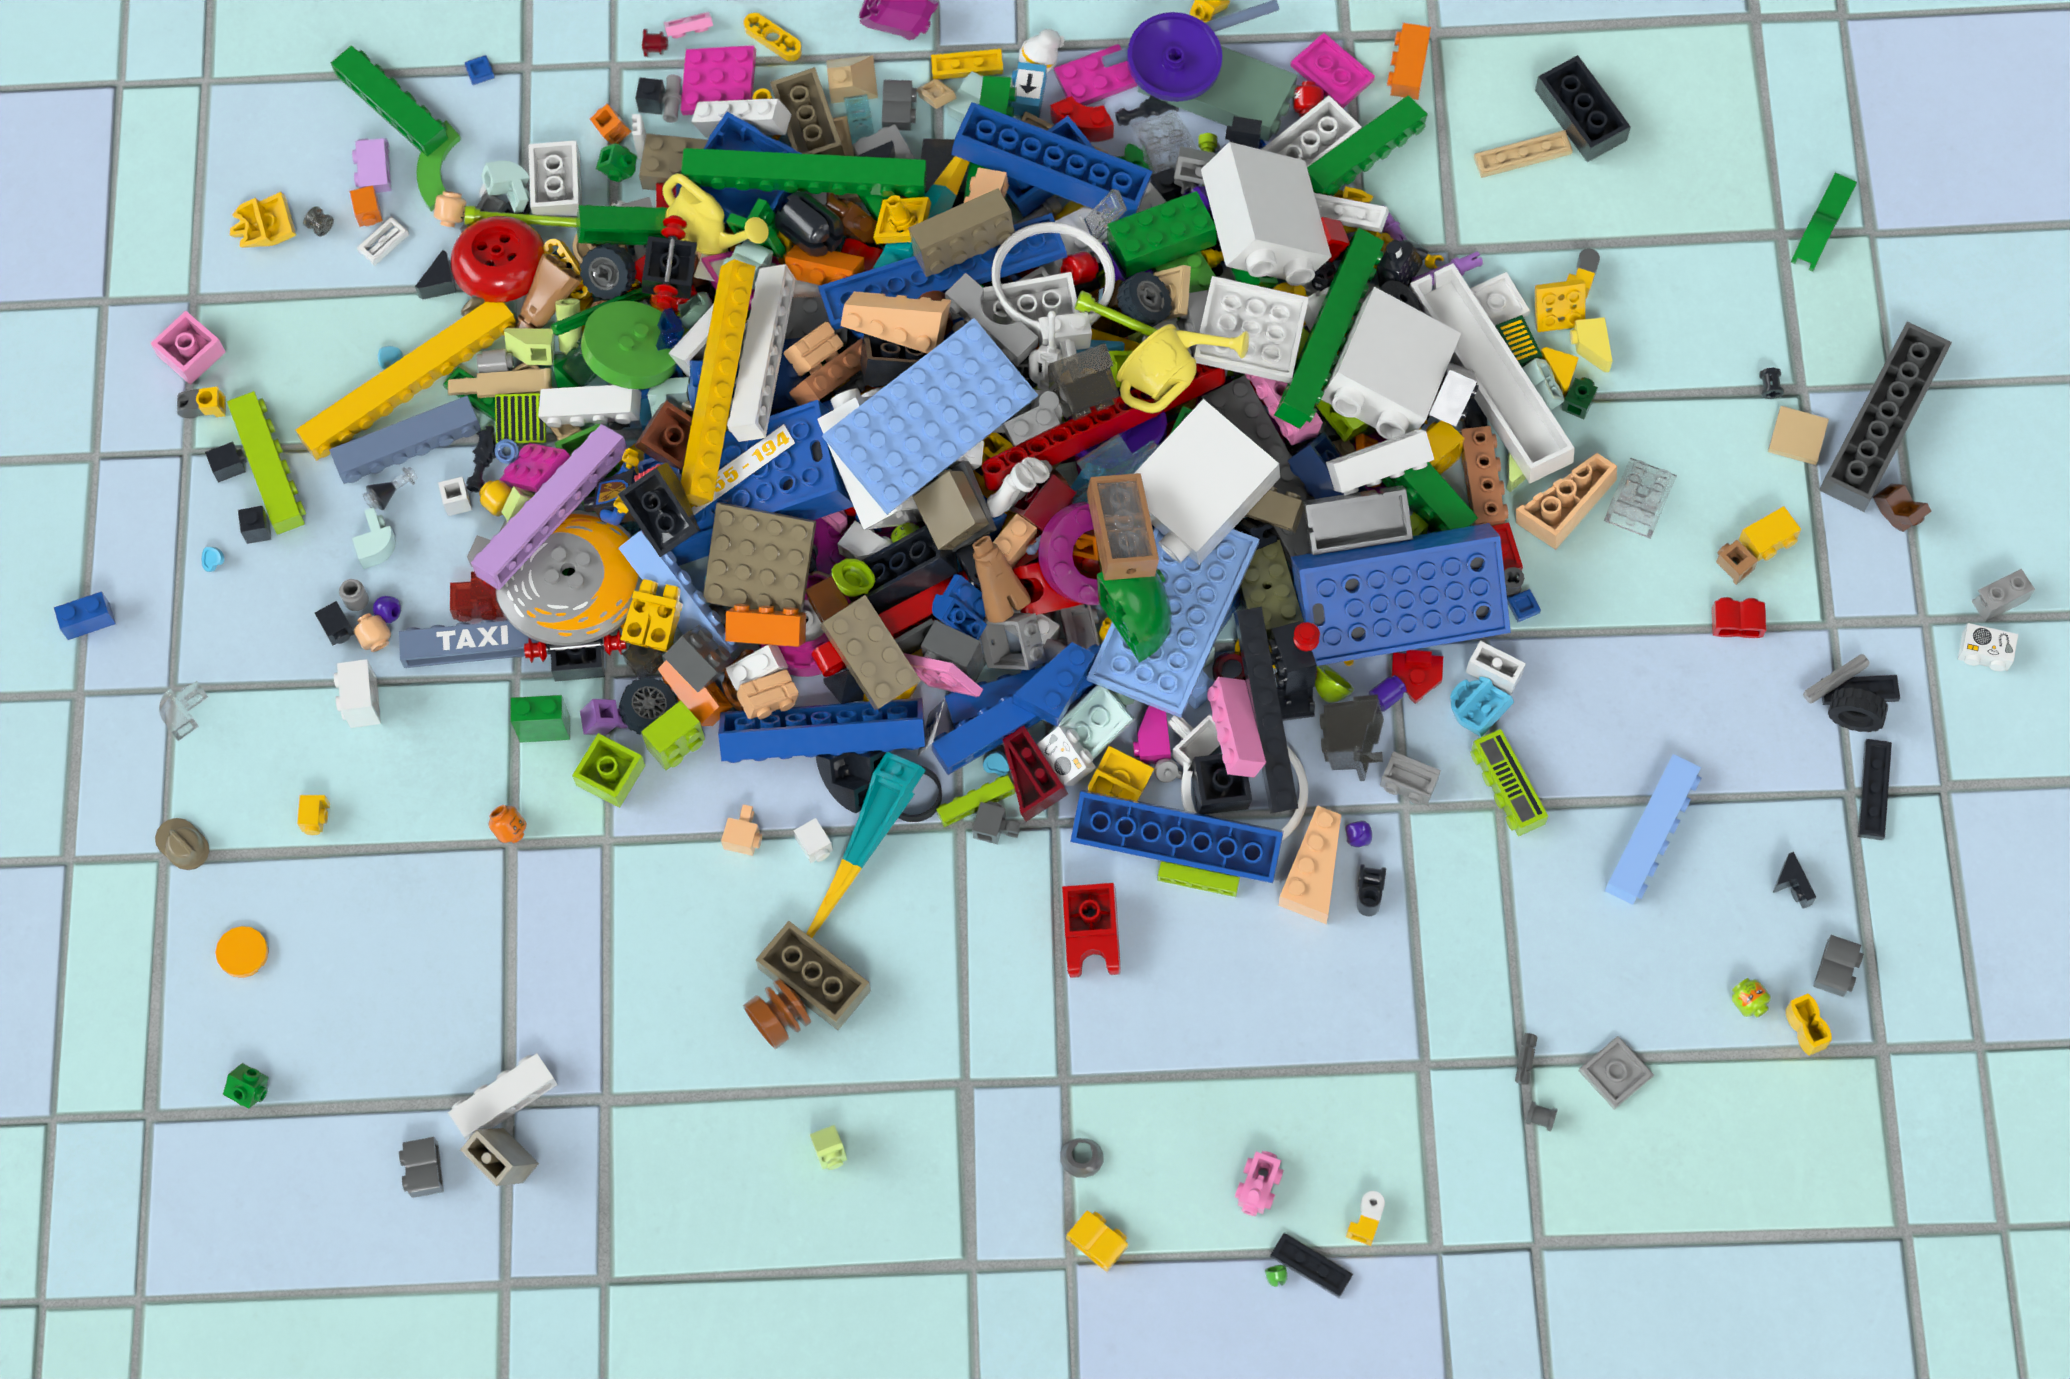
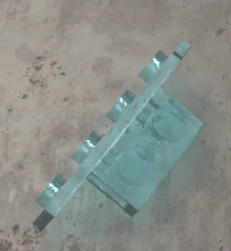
M1117 434L1076 462L1089 481L1090 477L1130 474L1135 469L1134 466L1141 461L1145 462L1158 446L1154 441H1151L1132 454L1121 436ZM1089 483L1075 491L1073 503L1088 501L1087 491Z

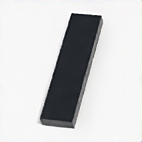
M1866 739L1864 742L1857 837L1882 841L1885 838L1892 742Z

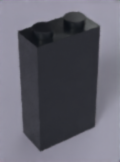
M923 139L921 160H926L927 165L925 194L955 157L951 155L955 139ZM969 165L952 208L964 203Z

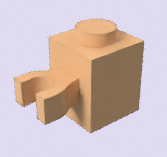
M743 804L739 820L727 819L721 839L723 849L753 856L755 848H760L762 834L759 831L758 824L751 823L754 816L753 806Z

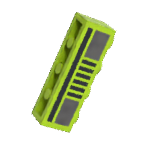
M1499 729L1475 740L1472 745V751H1470L1472 760L1476 765L1479 764L1483 770V780L1488 787H1492L1497 806L1500 809H1504L1507 815L1506 822L1510 830H1515L1519 837L1546 825L1548 814L1503 731Z

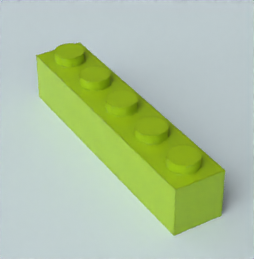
M1008 775L1000 776L992 783L988 782L977 790H970L963 797L958 796L948 804H941L936 809L937 815L943 827H947L978 812L980 802L987 803L991 801L997 803L1015 794L1014 786Z
M1161 861L1157 881L1232 897L1237 895L1240 877L1221 874L1215 871L1211 872L1166 861Z

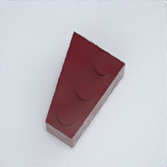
M1022 726L1003 739L1020 813L1027 822L1067 796L1068 792L1025 726Z

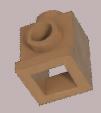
M1738 540L1731 545L1726 543L1717 552L1719 556L1716 563L1733 579L1736 585L1754 571L1758 559Z

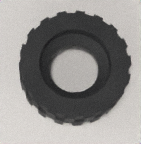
M1841 688V690H1836L1832 694L1828 715L1835 724L1837 723L1843 728L1858 732H1876L1884 726L1888 703L1881 696L1864 689Z

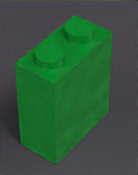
M562 695L511 697V723L520 743L570 740V715Z

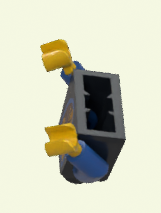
M627 448L622 456L624 463L620 471L597 483L595 496L587 497L583 501L586 512L595 511L602 522L618 526L621 522L635 521L618 493L635 482L634 476L637 473L634 468L639 464V459L637 458L639 453L637 451Z

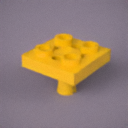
M894 195L883 200L873 237L876 244L911 242L909 227L928 219L931 207L929 197L901 199L899 196Z
M1583 279L1535 285V328L1537 332L1574 328L1576 320L1585 319V282Z

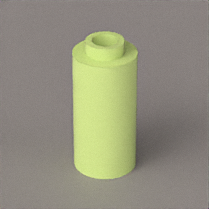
M568 298L555 302L557 321L581 312L578 299ZM582 326L558 335L559 350L565 352V355L579 354L583 336Z

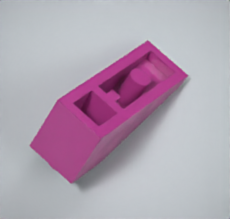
M1150 705L1138 731V742H1133L1134 757H1139L1140 761L1148 765L1156 764L1164 758L1171 759L1166 712Z

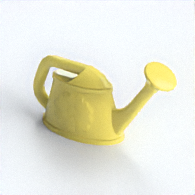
M676 173L664 183L663 195L670 206L666 211L665 217L677 215L687 222V227L683 229L686 236L680 240L697 242V252L712 256L726 253L729 247L747 239L756 244L763 243L767 239L769 234L767 224L759 217L748 219L744 231L736 234L725 233L724 212L720 204L711 194L703 191L685 175ZM679 183L682 187L677 198H675L672 189Z
M1173 324L1163 326L1145 339L1130 354L1118 371L1117 380L1121 382V398L1132 408L1147 413L1160 412L1190 386L1194 379L1196 360L1189 353V347L1196 344L1229 347L1235 350L1238 356L1243 359L1249 348V333L1245 331L1238 337L1227 338L1176 330ZM1131 386L1152 396L1157 402L1149 403L1133 397L1130 394Z

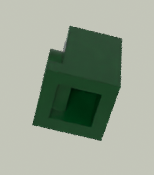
M1583 377L1581 380L1575 378L1565 397L1562 411L1584 420L1597 393L1598 387L1594 386L1595 383L1589 378Z

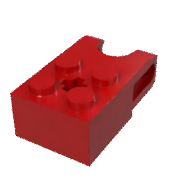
M1072 555L1074 566L1080 574L1097 579V574L1100 573L1097 560ZM1039 561L1012 567L1018 579L1027 578L1033 583L1035 588L1031 602L1021 609L1020 613H1035L1039 615L1083 605V603L1069 600L1055 592L1045 580Z
M1114 883L1062 886L1067 971L1070 978L1080 977L1082 975L1083 961L1088 956L1094 954L1100 955L1105 959L1106 968L1110 975H1119L1121 973L1117 897ZM1093 909L1096 914L1093 917H1088L1085 915L1088 914V910Z

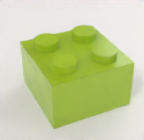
M679 701L641 731L647 750L665 770L679 765L686 754L690 751L698 750L705 740L700 721L682 701Z
M598 733L572 774L576 786L620 808L643 771L645 763L642 755Z

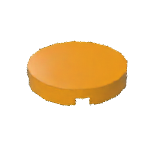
M240 926L232 928L222 935L217 943L215 954L217 962L223 971L232 977L245 978L258 972L257 970L264 966L269 950L266 940L259 931L252 927Z

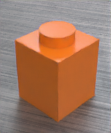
M373 185L350 191L354 214L359 227L372 226L383 221L378 197Z

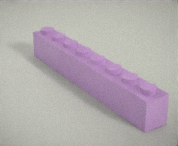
M602 424L593 431L588 439L579 448L574 450L572 456L563 465L558 467L556 473L547 482L542 484L539 491L530 500L526 501L523 508L514 517L509 519L507 525L497 535L493 536L490 543L474 557L471 564L477 577L500 590L589 495L597 483L603 480L622 459L627 449L624 437Z

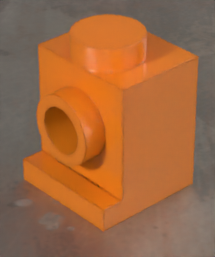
M609 104L600 108L590 118L603 138L610 144H618L632 132Z

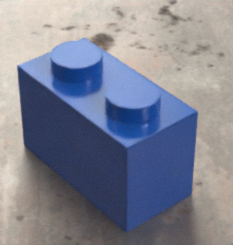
M102 591L53 607L59 628L67 640L116 624L110 603Z

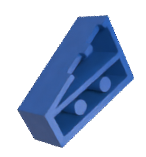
M1071 642L1013 694V704L1058 727L1091 669L1095 654Z

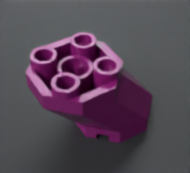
M864 0L859 12L860 24L870 29L902 36L909 41L914 40L920 33L925 34L930 28L931 22L929 20L936 11L939 2L936 0Z

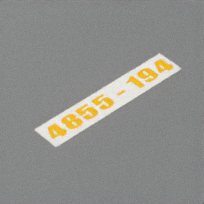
M784 424L718 471L713 501L795 444ZM713 501L700 507L690 504L693 514L695 515Z

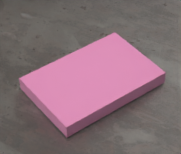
M903 653L920 680L929 687L974 697L980 696L983 689L953 663Z

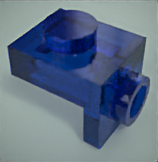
M672 308L664 309L657 326L661 333L656 343L657 349L674 348L682 339L685 331L680 318L676 316Z

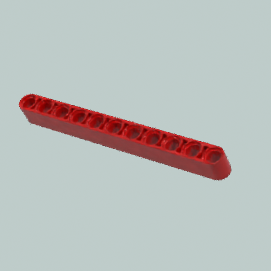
M1196 363V374L1190 386L1160 412L1147 413L1132 408L1120 396L999 453L983 463L982 469L985 485L991 491H998L1013 467L1027 457L1040 461L1047 460L1053 466L1083 450L1158 416L1164 411L1166 412L1200 396L1225 382V369ZM1138 389L1130 391V394L1137 399L1149 403L1157 402L1152 396Z
M1037 531V537L1042 535L1043 532ZM1038 550L1033 555H1028L1026 552L1015 566L1039 561ZM964 571L957 573V575H961L969 582ZM953 576L879 614V617L894 639L930 619L933 622L937 620L932 612L934 598L936 594H944ZM830 641L820 645L811 653L824 677L831 676L847 668Z

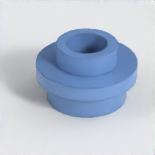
M511 439L501 440L495 446V456L502 463H512L519 456V447ZM505 447L511 449V455L508 456L504 453Z

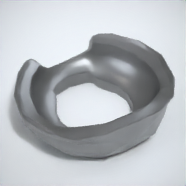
M1076 1138L1069 1141L1060 1152V1161L1063 1168L1070 1175L1077 1178L1093 1176L1100 1170L1104 1162L1100 1146L1087 1138ZM1078 1143L1091 1145L1092 1158L1087 1163H1078L1072 1158V1151Z

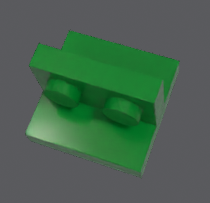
M758 198L748 218L730 213L727 223L734 234L744 231L747 220L752 217H759L764 220L769 234L767 239L758 245L772 250V256L783 258L786 249L777 236L779 230L775 227V214L767 201Z

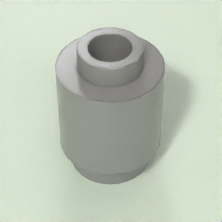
M507 349L483 351L482 354H477L479 373L510 371V368L514 367L512 353H508Z
M348 579L342 583L339 594L345 606L351 611H359L365 608L369 597L363 584L356 579Z

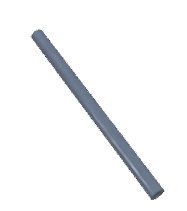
M1272 0L1205 23L1216 32L1279 11V5L1277 0ZM1128 48L1102 56L1104 67L1107 68L1127 61Z

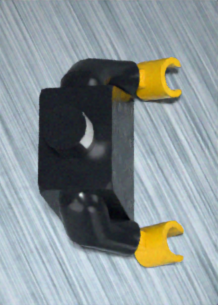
M1392 240V242L1388 243L1386 251L1377 266L1379 288L1390 280L1399 281L1409 287L1410 283H1412L1411 278L1416 276L1423 265V260H1425L1427 268L1436 269L1438 267L1435 265V260L1444 261V258L1441 255L1428 254L1429 251L1415 241Z

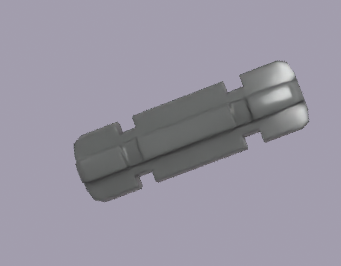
M1525 1033L1521 1044L1523 1046L1520 1050L1517 1066L1519 1070H1517L1515 1077L1516 1083L1528 1085L1531 1073L1529 1071L1532 1069L1535 1054L1534 1048L1538 1038L1535 1034Z

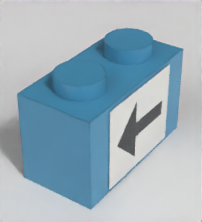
M1018 62L1017 71L1013 70L1012 83L1014 87H1017L1016 102H1012L1011 107H1014V115L1023 116L1026 111L1040 118L1047 80V65Z

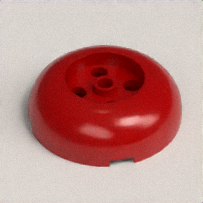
M492 216L478 220L459 235L451 252L453 277L458 286L471 297L474 295L483 298L485 302L491 303L516 300L528 294L538 264L542 254H544V242L532 226L517 218ZM510 256H516L513 260L509 261Z

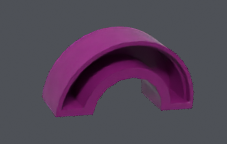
M1078 502L1061 509L1047 523L1039 542V564L1045 580L1059 595L1075 602L1099 605L1097 579L1080 574L1074 566L1072 558L1073 546L1077 539L1086 531L1094 529L1089 503Z

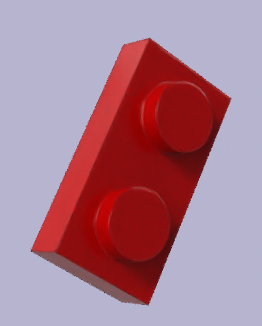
M1509 522L1492 526L1500 535L1504 571L1510 567H1515L1522 571L1523 565Z

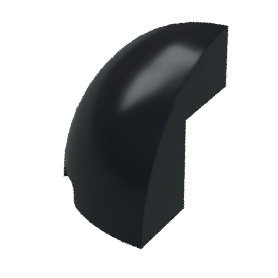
M880 750L869 751L864 754L846 752L838 756L818 754L816 756V763L820 776L834 799L847 810L858 813L862 809L873 772L886 752Z

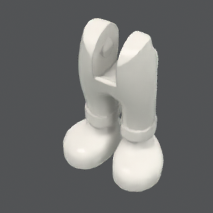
M1030 457L1016 464L1011 473L1005 477L1000 489L995 494H991L987 499L986 504L991 516L998 517L1005 511H1008L1021 491L1030 492L1035 488L1036 483L1045 482L1050 474L1047 466L1040 460Z

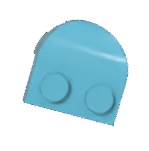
M1479 677V680L1470 682L1466 679L1460 682L1450 695L1451 708L1458 723L1480 737L1514 703L1512 696L1493 686L1491 679L1486 677Z

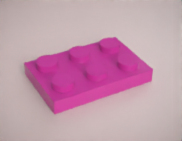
M1322 33L1291 61V67L1307 81L1315 82L1316 86L1323 89L1326 97L1330 96L1342 108L1347 106L1375 79V76L1325 33Z
M1116 44L1055 67L1054 74L1066 98L1072 96L1078 103L1086 106L1136 87L1137 83L1129 72L1127 61L1107 68L1102 63V56L1122 50L1120 45Z
M529 443L520 450L518 458L505 468L504 475L499 480L511 488L515 486L537 493L542 484L547 482L556 473L558 467L563 465L571 456L564 449Z

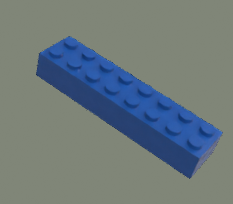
M971 102L955 136L951 155L990 170L1006 172L1007 176L1118 219L1137 213L1153 172Z
M923 698L891 700L877 710L873 708L870 702L792 707L787 711L775 710L764 719H758V717L748 719L745 711L720 712L718 737L721 762L738 763L749 759L764 761L767 758L777 757L780 759H790L793 756L811 758L816 757L818 754L838 756L846 752L864 754L874 750L890 752L901 748L916 750L920 747H925Z
M1082 790L1079 794L1070 842L1273 883L1284 831Z

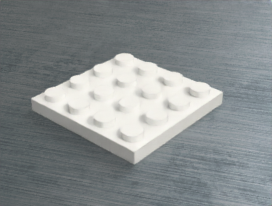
M1212 276L1199 333L1235 338L1247 331L1249 333V348L1245 358L1241 359L1237 352L1229 347L1197 344L1194 355L1196 363L1291 383L1309 297Z

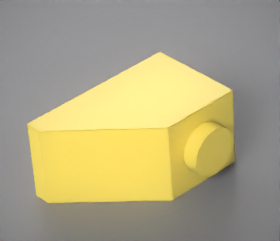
M1605 317L1576 320L1574 329L1570 330L1571 344H1575L1577 354L1603 372H1610L1613 360Z

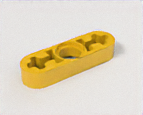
M750 13L744 18L745 32L750 37L786 61H796L801 57V43L794 36L759 13ZM757 22L759 23V27H757V26H755V25H754L753 27H751V25H750L751 23H752V24H756ZM770 33L779 35L776 41L766 39ZM786 46L790 49L795 47V51L790 50L789 52H787Z
M557 239L546 241L543 246L544 253L557 257L565 264L571 263L573 270L580 275V264L565 242ZM553 246L559 247L557 249V253L559 254V256L552 254L554 252ZM577 286L570 294L573 298L586 300L592 295L586 286L582 288L583 293L577 292L580 289Z

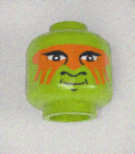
M1746 978L1732 989V1002L1744 1017L1755 1015L1758 1018L1769 1010L1767 1004L1770 1002L1771 996L1759 980Z

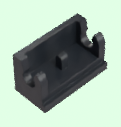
M1242 518L1233 528L1258 538L1259 545L1256 550L1277 542V535L1265 531L1273 527L1269 523L1257 525L1251 519L1246 520Z
M1283 687L1277 688L1283 721L1315 717L1313 688L1285 695Z

